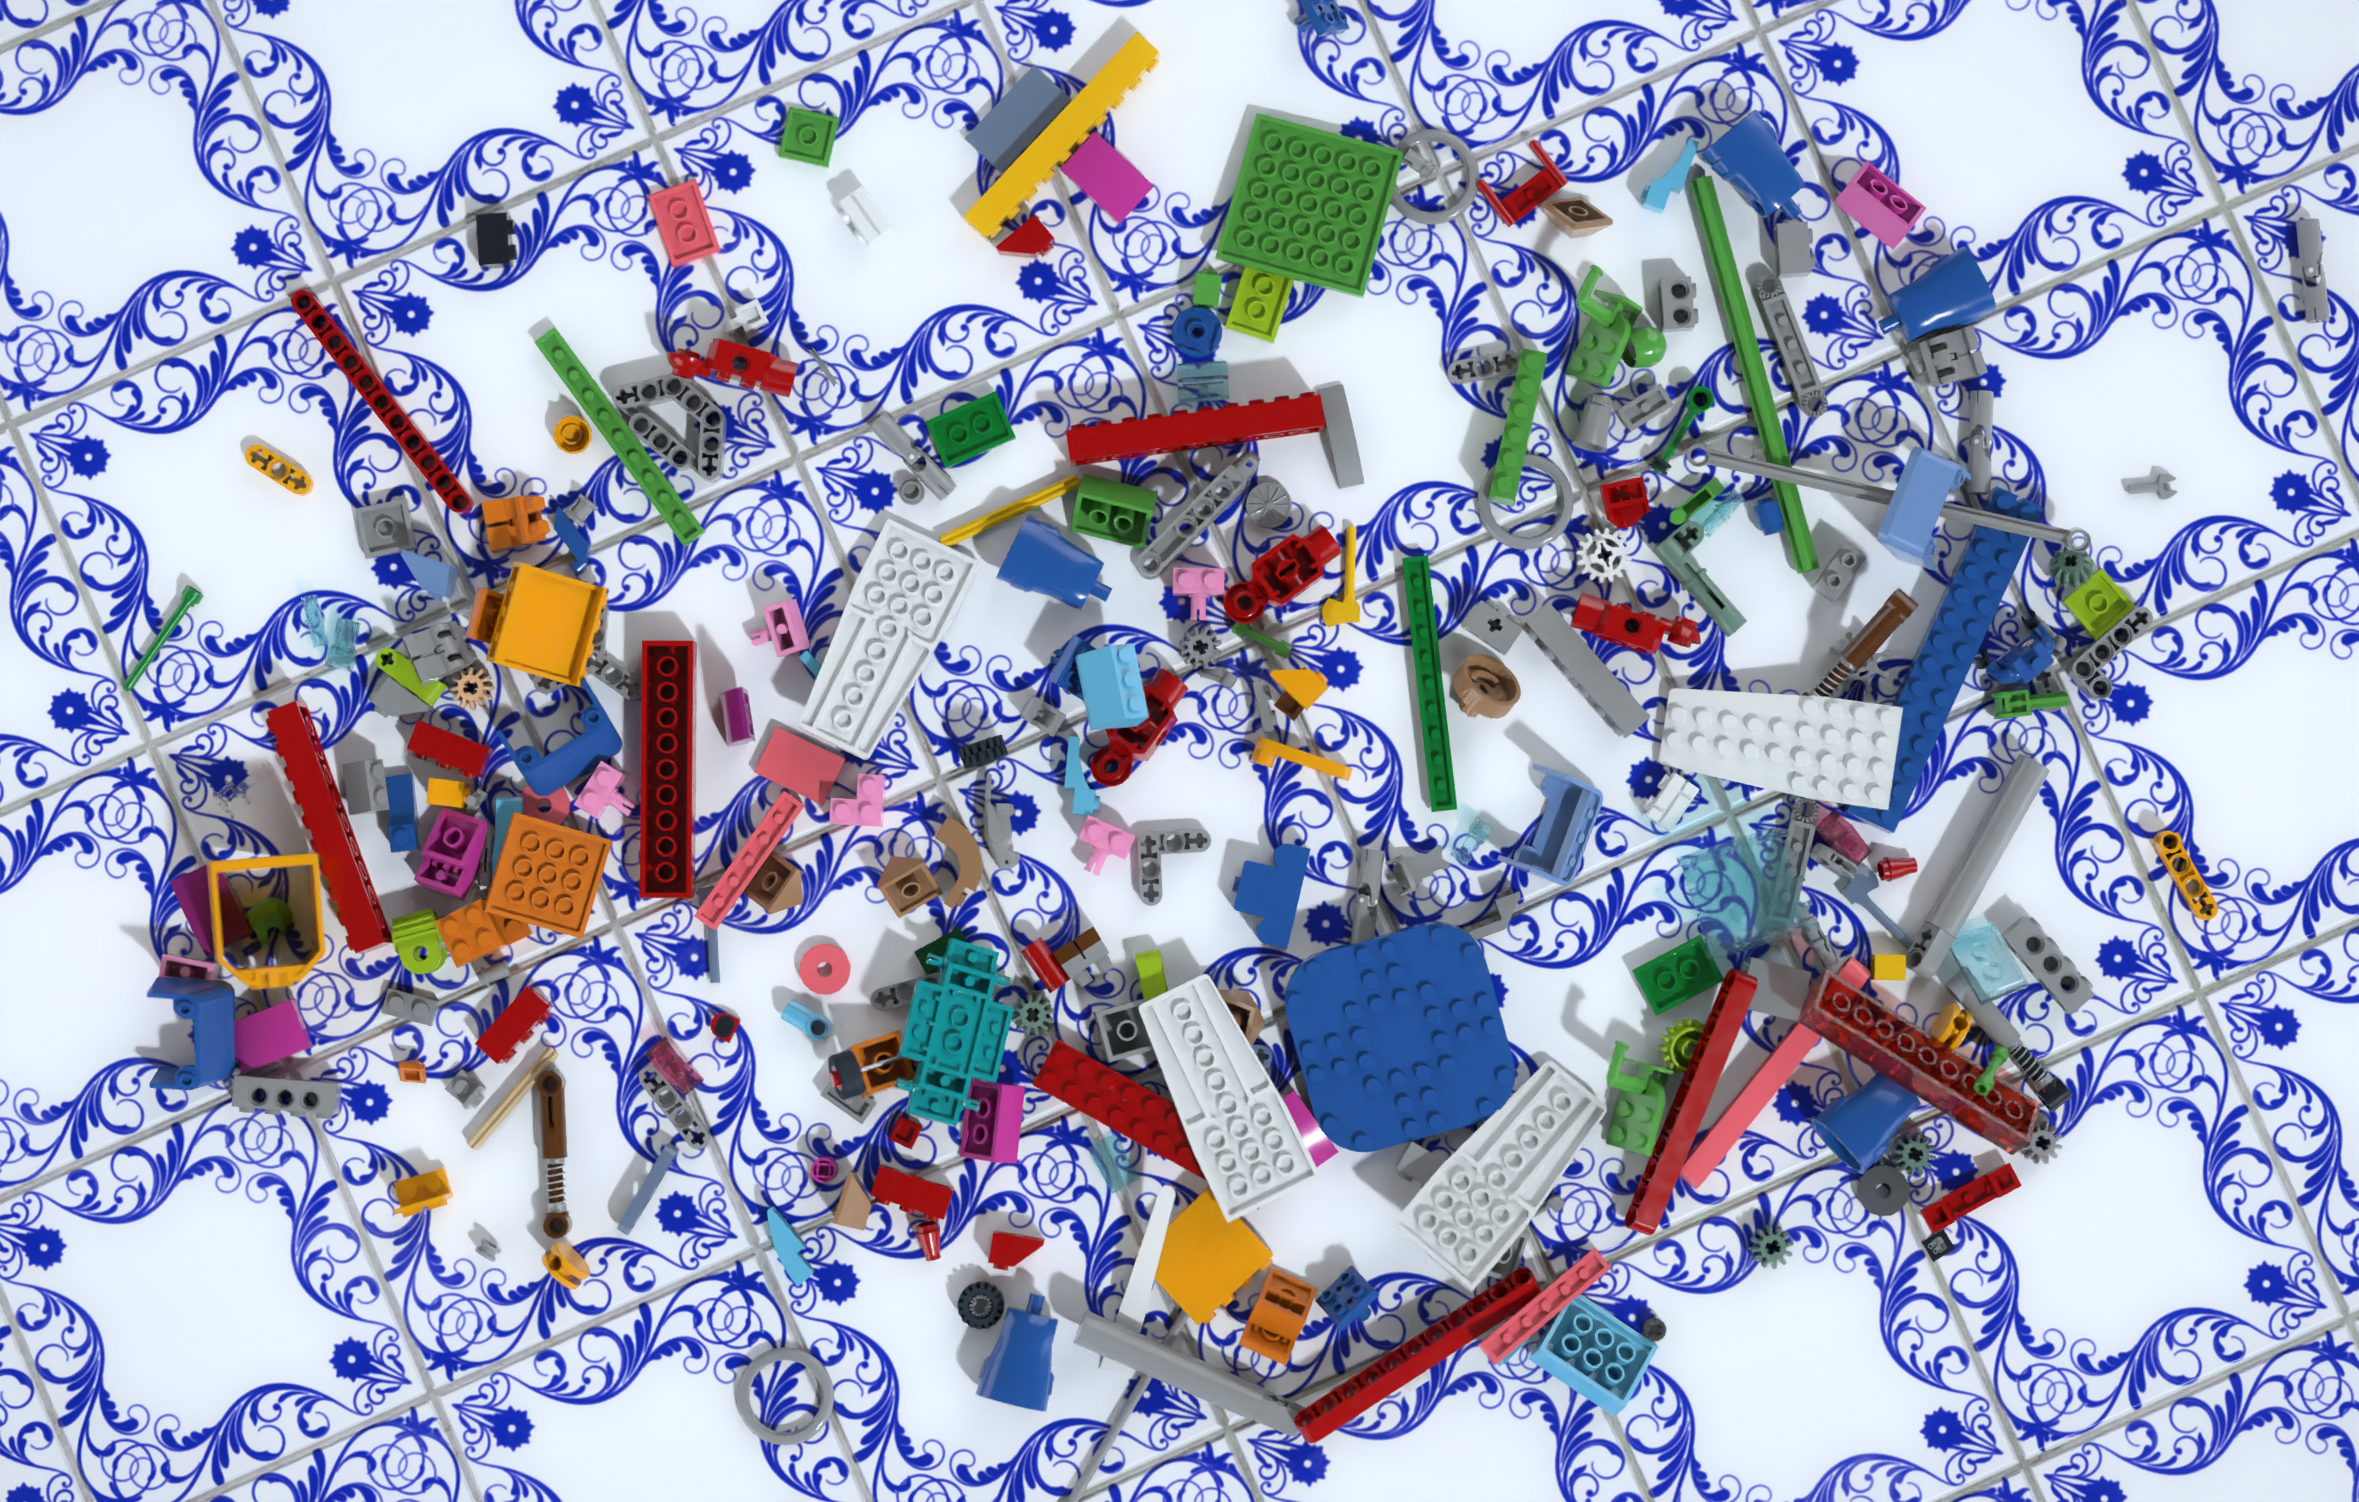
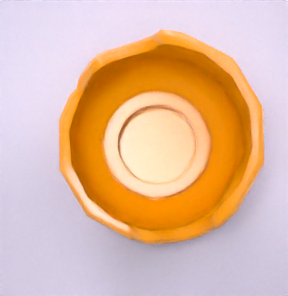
M570 415L557 422L553 430V440L560 450L568 454L581 453L588 448L592 441V429L589 423L582 417Z

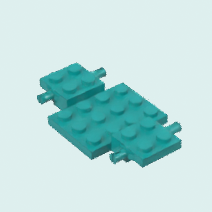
M951 938L948 940L943 957L931 953L927 955V958H929L926 959L927 964L940 967L938 985L916 980L898 1051V1056L921 1062L917 1065L916 1074L912 1082L899 1077L896 1080L898 1084H895V1088L909 1091L907 1114L955 1127L963 1108L978 1111L980 1108L978 1106L980 1105L979 1100L967 1098L972 1077L996 1083L1014 1011L1013 1007L991 1001L994 985L998 984L1008 987L1010 984L1008 981H1011L1010 977L997 974L996 964L999 952Z

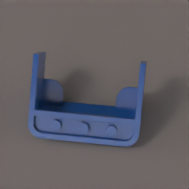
M585 679L581 683L594 703L584 709L581 715V722L587 732L544 758L532 746H522L514 751L501 730L496 732L531 790L538 796L546 797L596 768L601 761L606 762L616 756L622 749L623 743L620 735Z
M157 977L147 991V997L173 999V1009L179 1017L194 1019L195 1065H183L180 1068L160 1066L150 1081L149 1088L194 1090L229 1078L237 1066L235 990L233 986L221 980Z

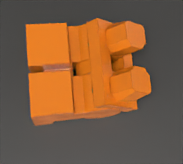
M526 495L481 502L485 524L487 527H491L486 528L490 550L493 554L546 540V534L550 532L549 523L542 519L541 510H544L545 507L544 497Z

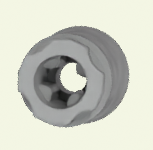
M1595 394L1588 396L1587 404L1584 405L1581 421L1572 445L1591 452L1602 453L1607 451L1612 399Z

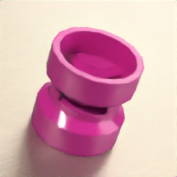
M828 1156L815 1160L811 1167V1175L819 1183L832 1181L839 1171L837 1162Z

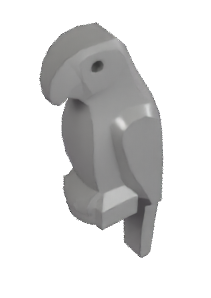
M987 774L984 809L985 839L998 868L1011 869L1020 860L1019 852L1014 853L1009 848L1012 839L1010 817L1015 813L1014 805L996 803L991 806L992 775Z

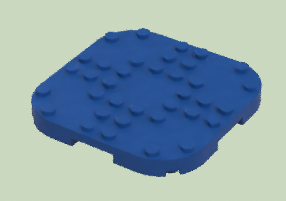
M1425 922L1361 942L1326 949L1304 959L1291 975L1286 986L1284 999L1288 1023L1315 1119L1322 1132L1336 1145L1355 1152L1378 1151L1485 1121L1497 1110H1500L1509 1099L1515 1082V1066L1489 969L1478 943L1461 928L1446 922Z

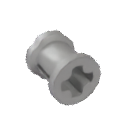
M580 493L578 496L579 500L565 514L583 527L586 518L593 510H597L598 507Z

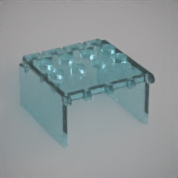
M1773 827L1676 858L1677 863L1683 870L1687 885L1698 884V887L1690 889L1689 892L1695 910L1703 907L1706 909V911L1697 914L1702 933L1706 934L1713 931L1714 936L1705 938L1708 949L1706 955L1710 960L1724 958L1820 928L1819 922L1808 924L1804 908L1812 906L1813 903L1812 900L1801 902L1796 884L1805 881L1804 876L1794 878L1788 859L1797 857V853L1793 851L1786 854L1781 837L1790 835L1789 829L1778 832L1777 828Z

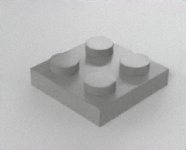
M404 498L356 508L365 559L401 553L402 549L407 551L417 549L408 499Z

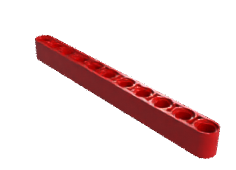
M296 291L291 297V305L434 490L449 509L456 514L466 515L470 513L474 507L472 496L324 306L309 291ZM304 297H309L310 305L305 309H301L300 301ZM320 317H325V326L316 329V320ZM335 337H340L341 345L336 349H332L331 340ZM350 357H356V366L348 369L346 367L347 360ZM366 377H372V385L367 389H363L362 380ZM386 396L388 398L387 406L379 409L377 406L379 398ZM398 416H402L404 419L402 427L394 429L393 420ZM418 436L419 445L414 449H410L408 446L410 438ZM429 456H433L435 459L434 466L430 469H425L424 460ZM444 476H449L451 480L449 487L441 489L439 486L440 479ZM460 496H465L466 505L461 509H456L455 500Z
M1734 968L1726 973L1655 1143L1652 1155L1648 1160L1626 1213V1228L1649 1236L1655 1233L1757 989L1758 980L1755 976Z
M1526 1267L1515 1270L1301 1410L1295 1416L1294 1423L1307 1443H1316L1520 1310L1541 1292L1534 1274Z

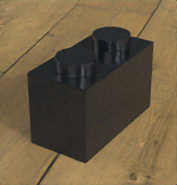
M507 212L476 214L479 266L482 269L514 267L513 260H517V248L515 244L512 245V235L516 233L514 219H511Z

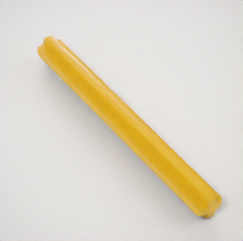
M1071 475L939 536L941 544L951 547L1078 489L1080 481L1076 475Z

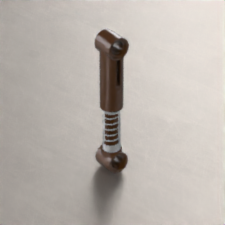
M1898 587L1885 601L1881 609L1842 650V656L1839 658L1840 662L1834 664L1835 667L1830 669L1831 672L1829 674H1825L1826 677L1824 679H1820L1821 683L1816 684V688H1812L1810 692L1805 691L1802 695L1833 696L1834 690H1838V686L1843 685V680H1848V675H1852V671L1861 669L1898 626L1907 620L1919 604Z
M550 1070L539 1075L536 1085L539 1090L542 1159H545V1164H547L545 1171H548V1176H546L548 1178V1183H546L548 1190L546 1192H549V1197L546 1199H549V1204H547L548 1211L546 1212L543 1229L547 1236L558 1239L571 1231L573 1223L569 1216V1211L566 1210L567 1204L565 1202L567 1200L564 1199V1195L567 1193L564 1192V1188H566L564 1181L566 1179L563 1178V1174L566 1172L563 1171L565 1166L563 1163H565L564 1158L568 1157L564 1091L566 1080L561 1072ZM549 1076H553L557 1080V1087L554 1090H549L545 1085V1081ZM551 1096H553V1118H554V1122H552V1102H551ZM554 1218H559L563 1221L564 1228L561 1232H557L552 1228Z

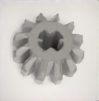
M1193 627L1195 636L1192 637L1187 631L1184 633L1185 637L1190 641L1180 640L1179 645L1188 647V649L1179 651L1180 656L1190 655L1184 661L1186 665L1192 659L1195 660L1193 669L1198 668L1199 662H1202L1204 669H1208L1206 660L1209 659L1212 664L1217 663L1212 654L1220 656L1222 651L1213 649V647L1222 645L1221 640L1212 642L1217 635L1215 631L1209 637L1206 636L1208 627L1203 628L1202 634H1199L1197 627ZM1201 641L1202 645L1208 646V650H1204L1205 654L1200 655L1199 651L1193 650V646L1197 647L1196 642Z
M2032 1121V1130L2024 1126L2023 1131L2027 1135L2018 1136L2019 1140L2025 1141V1144L2020 1145L2018 1148L2021 1151L2027 1150L2024 1158L2030 1159L2033 1156L2034 1164H2039L2041 1159L2044 1164H2048L2049 1155L2054 1159L2058 1157L2054 1149L2061 1150L2063 1148L2062 1145L2056 1144V1141L2062 1139V1135H2053L2057 1127L2052 1125L2048 1128L2047 1121H2042L2040 1127L2037 1121ZM2038 1137L2045 1139V1144H2042L2043 1148L2035 1144L2036 1141H2039Z

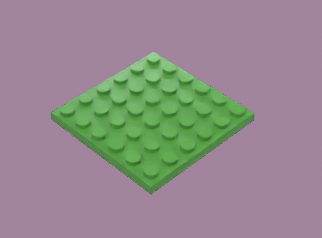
M1257 113L1215 258L1220 261L1363 298L1404 152Z

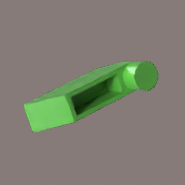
M1714 478L1672 511L1669 515L1670 522L1675 526L1681 525L1723 492L1725 488L1717 478Z

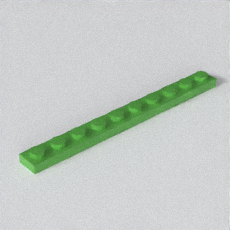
M554 327L534 341L683 546H688L706 533L558 330Z

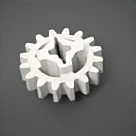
M1605 528L1603 534H1600V531L1595 529L1594 537L1588 533L1585 535L1587 543L1579 542L1578 545L1583 550L1577 551L1576 555L1580 556L1582 560L1576 564L1577 566H1584L1581 572L1582 575L1587 572L1590 573L1589 581L1597 577L1599 584L1603 583L1604 578H1607L1608 582L1612 583L1614 575L1619 579L1623 576L1620 571L1621 569L1624 571L1629 569L1625 562L1632 560L1631 556L1626 555V552L1631 550V547H1624L1623 543L1626 541V538L1624 537L1619 540L1617 538L1618 531L1610 535L1609 528ZM1604 539L1612 541L1617 547L1613 548L1607 545ZM1594 542L1595 550L1593 554L1587 556L1588 548ZM1601 550L1610 555L1606 562L1603 559H1598ZM1620 556L1619 565L1613 570L1612 563L1615 558ZM1595 564L1600 567L1603 573L1594 570L1590 565Z

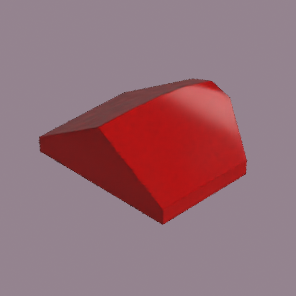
M1643 476L1599 485L1606 518L1618 529L1632 527L1644 514L1650 511Z

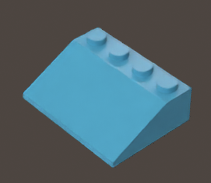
M1580 1294L1554 1316L1528 1359L1615 1417L1628 1404L1659 1346Z

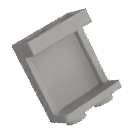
M1748 957L1747 961H1743L1740 971L1755 976L1758 980L1757 989L1748 1010L1800 1022L1812 972L1753 957Z

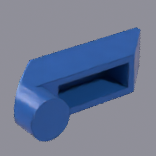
M557 507L554 530L576 557L569 566L579 576L587 570L591 546L563 509Z

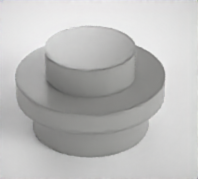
M909 479L901 484L899 495L904 503L916 505L923 500L925 490L919 481Z

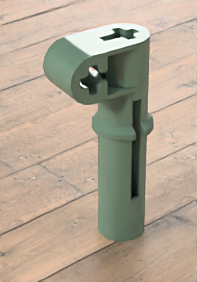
M1687 521L1677 527L1652 551L1681 583V589L1683 591L1687 590L1725 635L1729 637L1742 627L1747 620L1706 574L1707 569L1701 568L1690 556L1689 553L1703 540L1704 529L1698 522ZM1690 531L1692 533L1690 539L1681 545L1676 538L1680 540Z

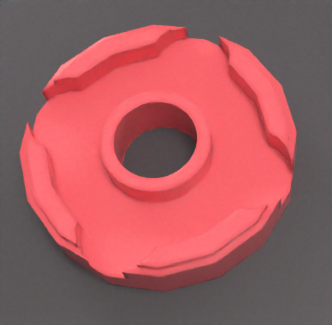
M528 786L520 796L523 797L524 815L562 825L570 813L571 802L564 788H560L549 796L541 797L536 795ZM543 798L549 799L552 804L550 811L547 813H542L538 809V803Z
M819 944L810 948L803 955L799 974L803 984L810 991L820 995H830L840 991L847 984L851 964L848 956L840 948L831 944ZM822 962H828L832 966V973L827 977L821 976L818 972V967Z

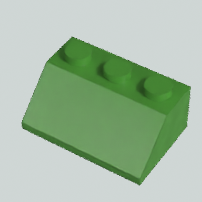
M1083 474L1070 531L1144 549L1158 492Z

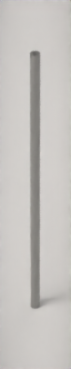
M1183 1309L1162 1341L1163 1344L1171 1347L1188 1320L1189 1315ZM1146 1374L1141 1376L1066 1502L1079 1501L1153 1377Z

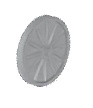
M812 347V350H809V352L820 366L818 369L820 372L823 371L835 387V384L838 383L829 371V365L827 362L824 363Z
M1265 482L1255 486L1250 491L1246 500V511L1249 518L1256 525L1263 528H1275L1282 525L1288 519L1292 509L1291 497L1287 490L1273 482Z

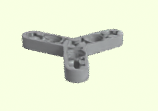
M606 603L604 611L599 616V619L603 621V625H600L599 628L602 636L598 642L593 643L594 649L591 656L593 657L596 654V660L604 665L605 660L609 663L602 669L601 675H598L597 672L601 669L595 665L588 667L589 661L587 660L585 666L587 669L586 677L592 674L626 699L639 701L641 700L642 681L605 656L609 620V606ZM611 668H617L620 672V678L616 682H609L606 678V673ZM537 675L534 677L533 682L536 690L543 694H550L568 686L565 683L558 684V681H552L549 683L550 688L540 687L539 683L543 680L542 677ZM626 675L629 676L626 682L633 686L636 683L639 684V695L633 694L630 696V690L625 686H622L621 690L618 689V686L624 682Z

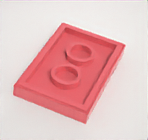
M696 179L647 195L673 268L721 252Z
M776 726L754 773L824 805L846 759Z

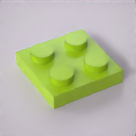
M2102 568L2098 569L2092 577L2088 578L2087 585L2081 584L2078 589L2074 590L2061 602L2094 640H2098L2135 607Z

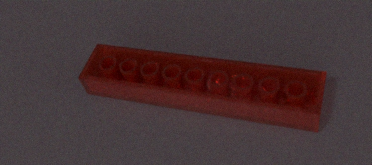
M1829 970L1823 972L1811 983L1797 1022L2007 1153L2014 1155L2030 1142L2041 1107L2040 1102L1997 1075L1993 1077L1994 1085L1987 1095L1978 1094L1974 1090V1084L1976 1079L1981 1074H1984L1986 1070L1981 1065L1939 1041L1933 1035Z

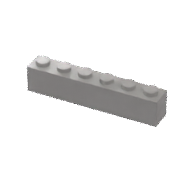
M1549 602L1524 623L1527 627L1524 629L1525 633L1533 641L1537 639L1544 646L1541 650L1549 660L1555 659L1560 664L1558 670L1566 679L1572 678L1576 682L1577 686L1575 689L1584 699L1589 697L1592 700L1594 711L1601 718L1604 716L1608 718L1612 723L1609 727L1618 737L1621 735L1624 738L1629 737L1651 717Z

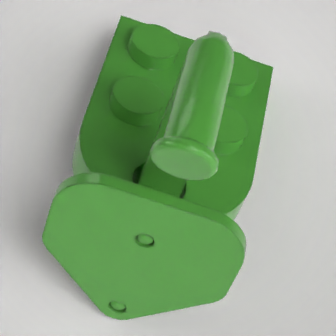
M1591 265L1590 271L1577 295L1576 306L1592 319L1583 332L1565 374L1570 378L1607 388L1628 343L1631 328L1635 325L1643 308L1626 297L1601 290H1595L1593 294L1607 303V308L1592 299L1590 295L1598 278L1603 276V271L1598 266ZM1622 310L1627 312L1626 316L1621 313Z
M1615 1041L1616 1046L1611 1057L1606 1079L1609 1086L1618 1088L1620 1091L1606 1144L1651 1157L1665 1105L1664 1088L1669 1074L1673 1075L1674 1071L1624 1058L1626 1050H1629V1046L1621 1041ZM1622 1061L1638 1065L1637 1074L1633 1076L1620 1074ZM1654 1070L1658 1071L1656 1078L1652 1077Z

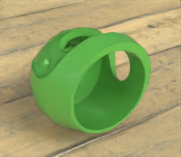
M1648 326L1636 329L1631 328L1630 340L1635 349L1636 360L1632 358L1626 345L1621 356L1624 363L1630 368H1648L1658 364L1663 359L1667 349V342L1663 333L1657 328Z
M264 898L247 912L262 948L269 947L267 931L270 927H277L284 936L292 925L293 916L291 909L284 901L278 898Z

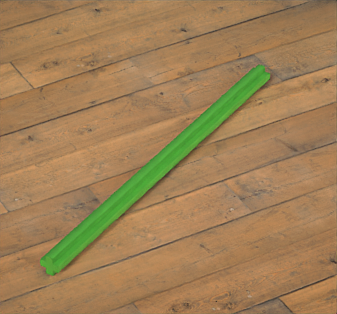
M1711 175L1700 177L1690 181V186L1766 462L1792 468ZM1771 479L1784 519V527L1797 574L1819 569L1818 559L1797 484Z

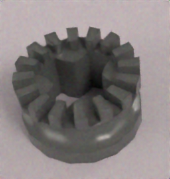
M1652 1317L1643 1323L1642 1331L1647 1339L1659 1341L1665 1337L1667 1332L1666 1326L1659 1318ZM1659 1323L1660 1327L1658 1330L1660 1334L1657 1336L1655 1334L1649 1335V1324L1657 1325Z

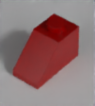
M1034 215L998 244L996 251L999 255L1037 258L1041 255L1044 257L1053 250L1052 244L1055 243V239L1036 215Z
M994 1230L988 1263H993V1268L1008 1270L1009 1266L1014 1267L1044 1245L1045 1239Z

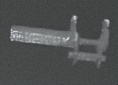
M268 761L263 762L236 788L233 786L235 784L233 781L229 782L226 780L225 783L227 785L219 792L213 791L214 798L220 800L218 805L229 814L230 818L233 819L235 815L228 808V803L234 797L240 795L247 804H250L251 800L245 792L273 768ZM231 789L234 793L225 800L222 796Z

